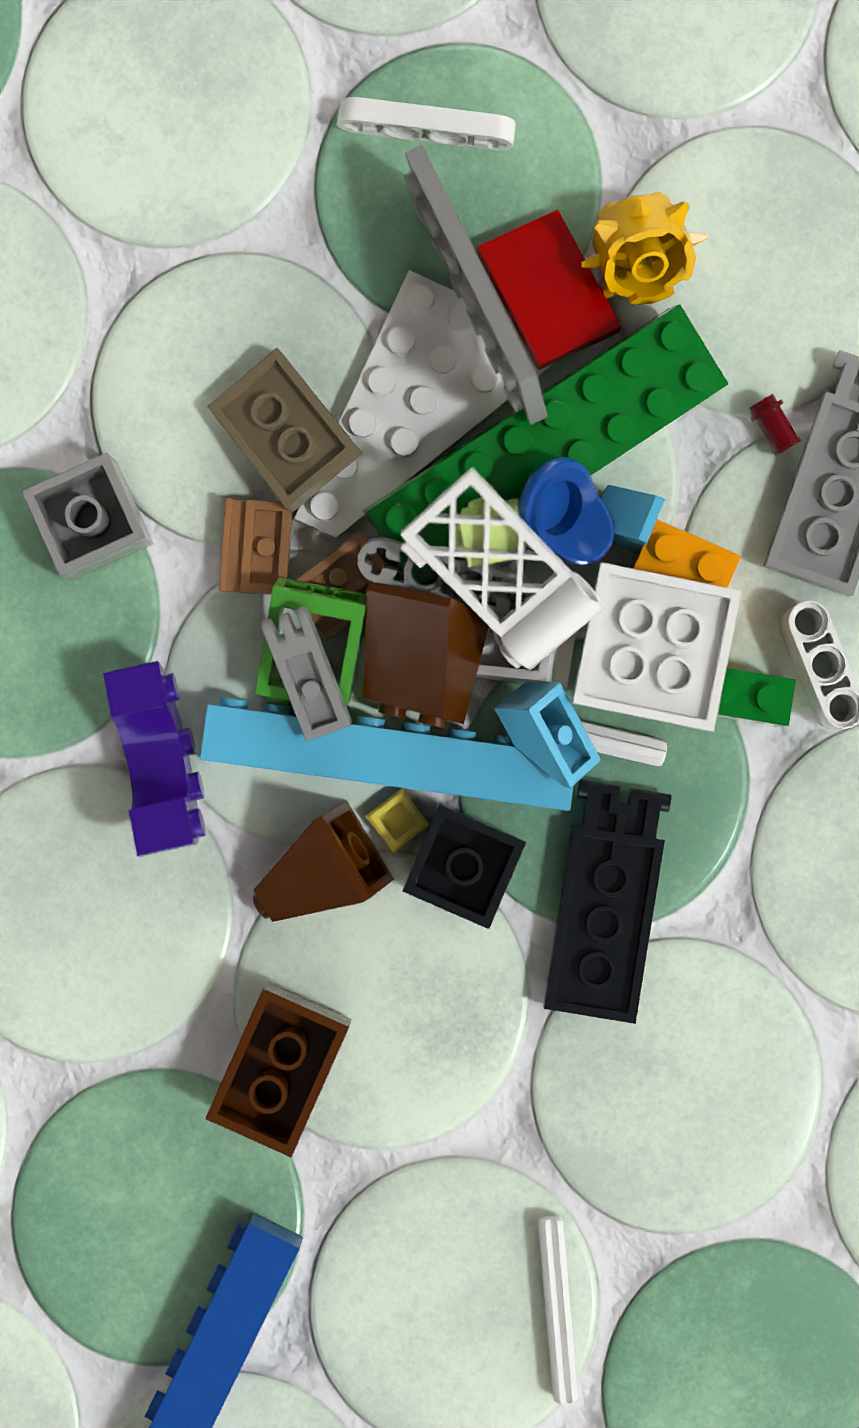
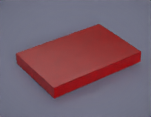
M558 209L477 246L476 254L538 370L620 332L621 325L591 269L581 267V262L585 258Z

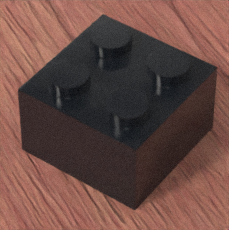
M439 804L402 892L489 929L527 842Z

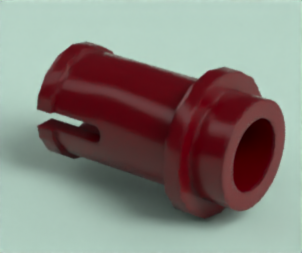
M771 394L749 408L753 414L750 420L751 422L757 421L773 448L775 456L799 443L801 439L796 435L780 407L784 404L782 399L777 401L774 394Z

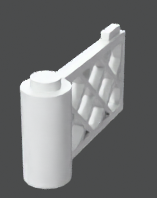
M473 467L401 531V536L405 542L401 544L400 548L420 568L428 563L495 631L503 642L500 646L503 656L515 668L524 666L527 669H533L604 608L601 599L594 589L580 575L572 572ZM472 485L485 499V515L456 514V498ZM450 504V514H439ZM491 506L499 513L500 516H490ZM429 522L450 523L449 547L429 546L417 533ZM456 524L484 525V549L455 547ZM490 525L511 526L519 534L518 550L489 549ZM524 541H525L534 551L524 550ZM440 556H449V566ZM455 557L483 558L482 581L462 580L454 572ZM489 558L518 559L517 582L488 581ZM523 560H542L555 573L543 584L522 583ZM473 590H482V599ZM488 591L516 592V607L500 619L487 606ZM522 592L531 593L521 602Z

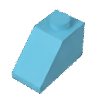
M608 484L602 496H598L613 519L615 535L612 544L637 554L647 544L665 499L657 495Z
M525 682L494 708L514 746L564 787L571 788L601 761L560 682Z

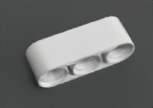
M811 600L791 606L781 617V633L817 721L825 728L832 730L854 727L859 723V687L828 611L819 602ZM799 611L808 612L814 619L815 627L810 635L800 633L795 626V617ZM818 653L824 654L831 661V673L825 679L817 676L812 668L813 659ZM836 696L845 699L849 707L847 717L841 722L832 717L829 709L830 702Z

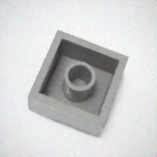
M107 452L22 490V494L59 576L70 582L154 544L117 461Z

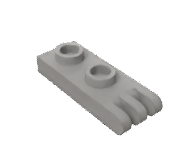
M305 606L296 610L302 628L296 629L289 612L279 615V622L284 634H278L271 618L262 621L261 627L304 737L308 741L350 727L352 720L309 609Z

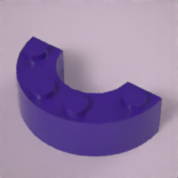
M159 661L103 673L111 719L115 723L120 735L130 774L132 807L128 812L137 857L196 845L199 837L206 836L203 815L197 804V800L204 799L205 794L199 771L192 773L189 756L196 754V746L191 728H182L175 701L180 700L174 673L165 674Z

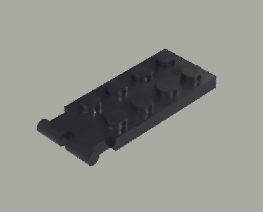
M580 780L577 798L585 799L581 826L572 825L543 1008L636 1024L665 843L663 839H656L660 811L669 812L671 794L631 788L628 805L625 806L618 804L620 786Z

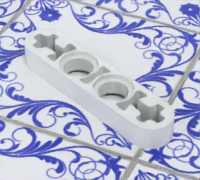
M361 97L341 99L337 117V126L350 133L491 151L512 149L516 122L503 115Z

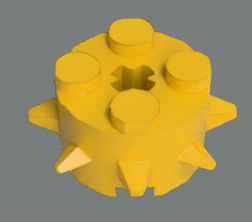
M655 192L648 195H634L617 203H608L599 211L598 221L594 224L592 241L596 255L581 262V267L602 270L605 279L601 290L606 299L618 294L627 297L629 303L633 305L654 304L675 294L673 287L682 280H689L693 276L692 273L696 261L693 246L707 240V235L687 232L684 222L690 207L688 203L682 201L673 205L668 196L661 192Z

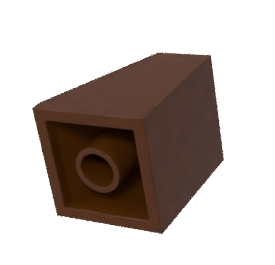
M369 581L366 596L363 699L379 703V713L405 719L407 711L419 713V723L445 729L447 720L464 724L489 625L470 606L452 598Z

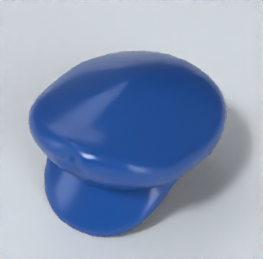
M559 457L547 461L529 477L519 499V517L557 557L578 565H589L599 561L610 549L614 540L615 529L613 519L599 498L591 475L586 468L574 459Z

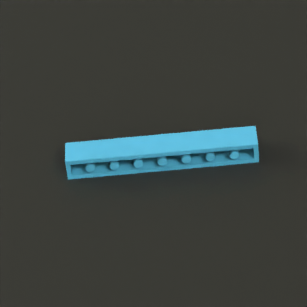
M220 697L219 706L207 704L200 760L570 811L573 786L571 788L562 786L519 751L508 736L495 735L494 744L475 741L476 732L449 729L448 737L430 735L431 726L403 722L402 731L384 729L385 720L358 716L356 725L351 724L350 727L306 741L297 717L293 716V707L266 703L265 712L247 710L248 701Z

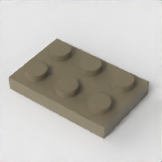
M275 348L207 406L290 512H294L363 454L278 348Z

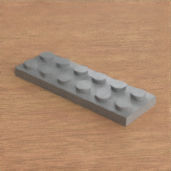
M421 145L406 152L405 155L411 172L405 174L404 178L413 197L412 203L422 225H427L431 233L430 240L440 262L445 261L449 270L448 276L458 298H463L467 307L466 313L476 335L482 336L486 345L484 348L494 372L496 374L500 373L505 384L503 388L514 412L523 409L530 425L547 417L537 374L423 146Z

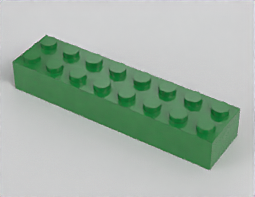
M680 304L673 306L542 391L547 413L546 418L530 425L523 409L518 412L512 411L364 509L363 512L379 537L405 542L401 536V531L472 467L504 501L516 498L519 501L529 477L547 461L559 457H568L581 463L590 475H593L727 386L728 382ZM472 485L456 498V514H461L462 508H467L469 502L483 498ZM450 504L439 514H450ZM429 522L417 534L429 546L449 547L450 523ZM401 552L400 562L396 561L403 573L409 557L405 552ZM416 563L412 566L413 578L421 584H428L439 575L428 563L421 568Z

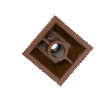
M348 801L313 820L254 888L253 903L262 917L265 919L270 918L272 922L363 903L393 881L394 878Z

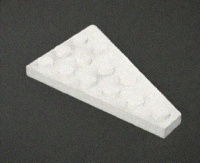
M410 270L408 271L339 421V424L363 454L299 507L294 518L295 521L336 540L339 539L365 516L364 509L425 470L436 458L451 449L461 438L509 402L503 388L505 384L500 373L496 374L486 355L484 349L486 345L482 336L476 335L467 316L465 302L463 298H458L454 290ZM507 315L537 377H539L555 363L538 370L510 316Z

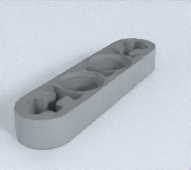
M375 537L368 540L362 546L358 554L357 564L360 572L366 579L380 584L452 598L469 606L440 575L430 584L417 582L412 575V566L415 562L410 557H408L404 567V579L394 577L398 567L384 565L381 572L372 570L373 562L366 559L367 553L375 554L377 548L382 547L386 549V557L388 559L400 562L401 552H404L400 547L404 542L385 537ZM440 556L449 566V556ZM455 557L454 572L460 576L466 571H476L483 576V565L468 567L466 558ZM489 565L488 581H492V576L502 578L500 582H517L516 571ZM522 575V583H535L529 576ZM482 592L478 594V596H479L481 599H482ZM496 593L495 603L487 601V606L495 614L506 616L515 608L510 606V598L506 595Z

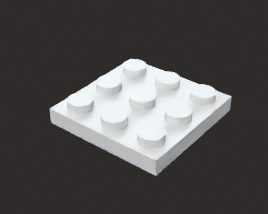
M600 563L594 591L601 599L604 608L587 623L571 704L714 732L742 591Z

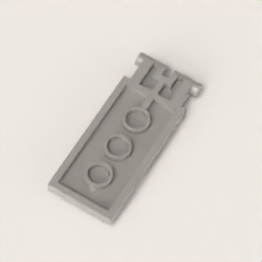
M839 350L833 363V368L840 370L833 393L826 391L821 397L763 567L850 597L854 595L859 580V356Z

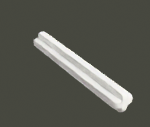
M545 1216L538 1220L553 1399L558 1404L574 1403L578 1400V1386L564 1226L560 1216Z

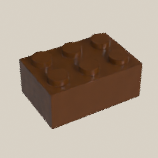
M267 982L262 989L205 1119L292 1158L352 1019Z

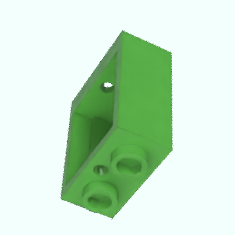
M279 577L272 589L268 619L271 618L279 635L281 630L279 615L283 614L284 608L297 610L307 606L310 613L351 621L339 689L348 709L352 697L366 621L367 594ZM264 637L255 694L266 696L268 702L276 705H292L282 679L273 677L275 661Z

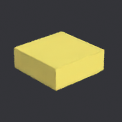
M403 788L366 815L392 852H395L430 825Z

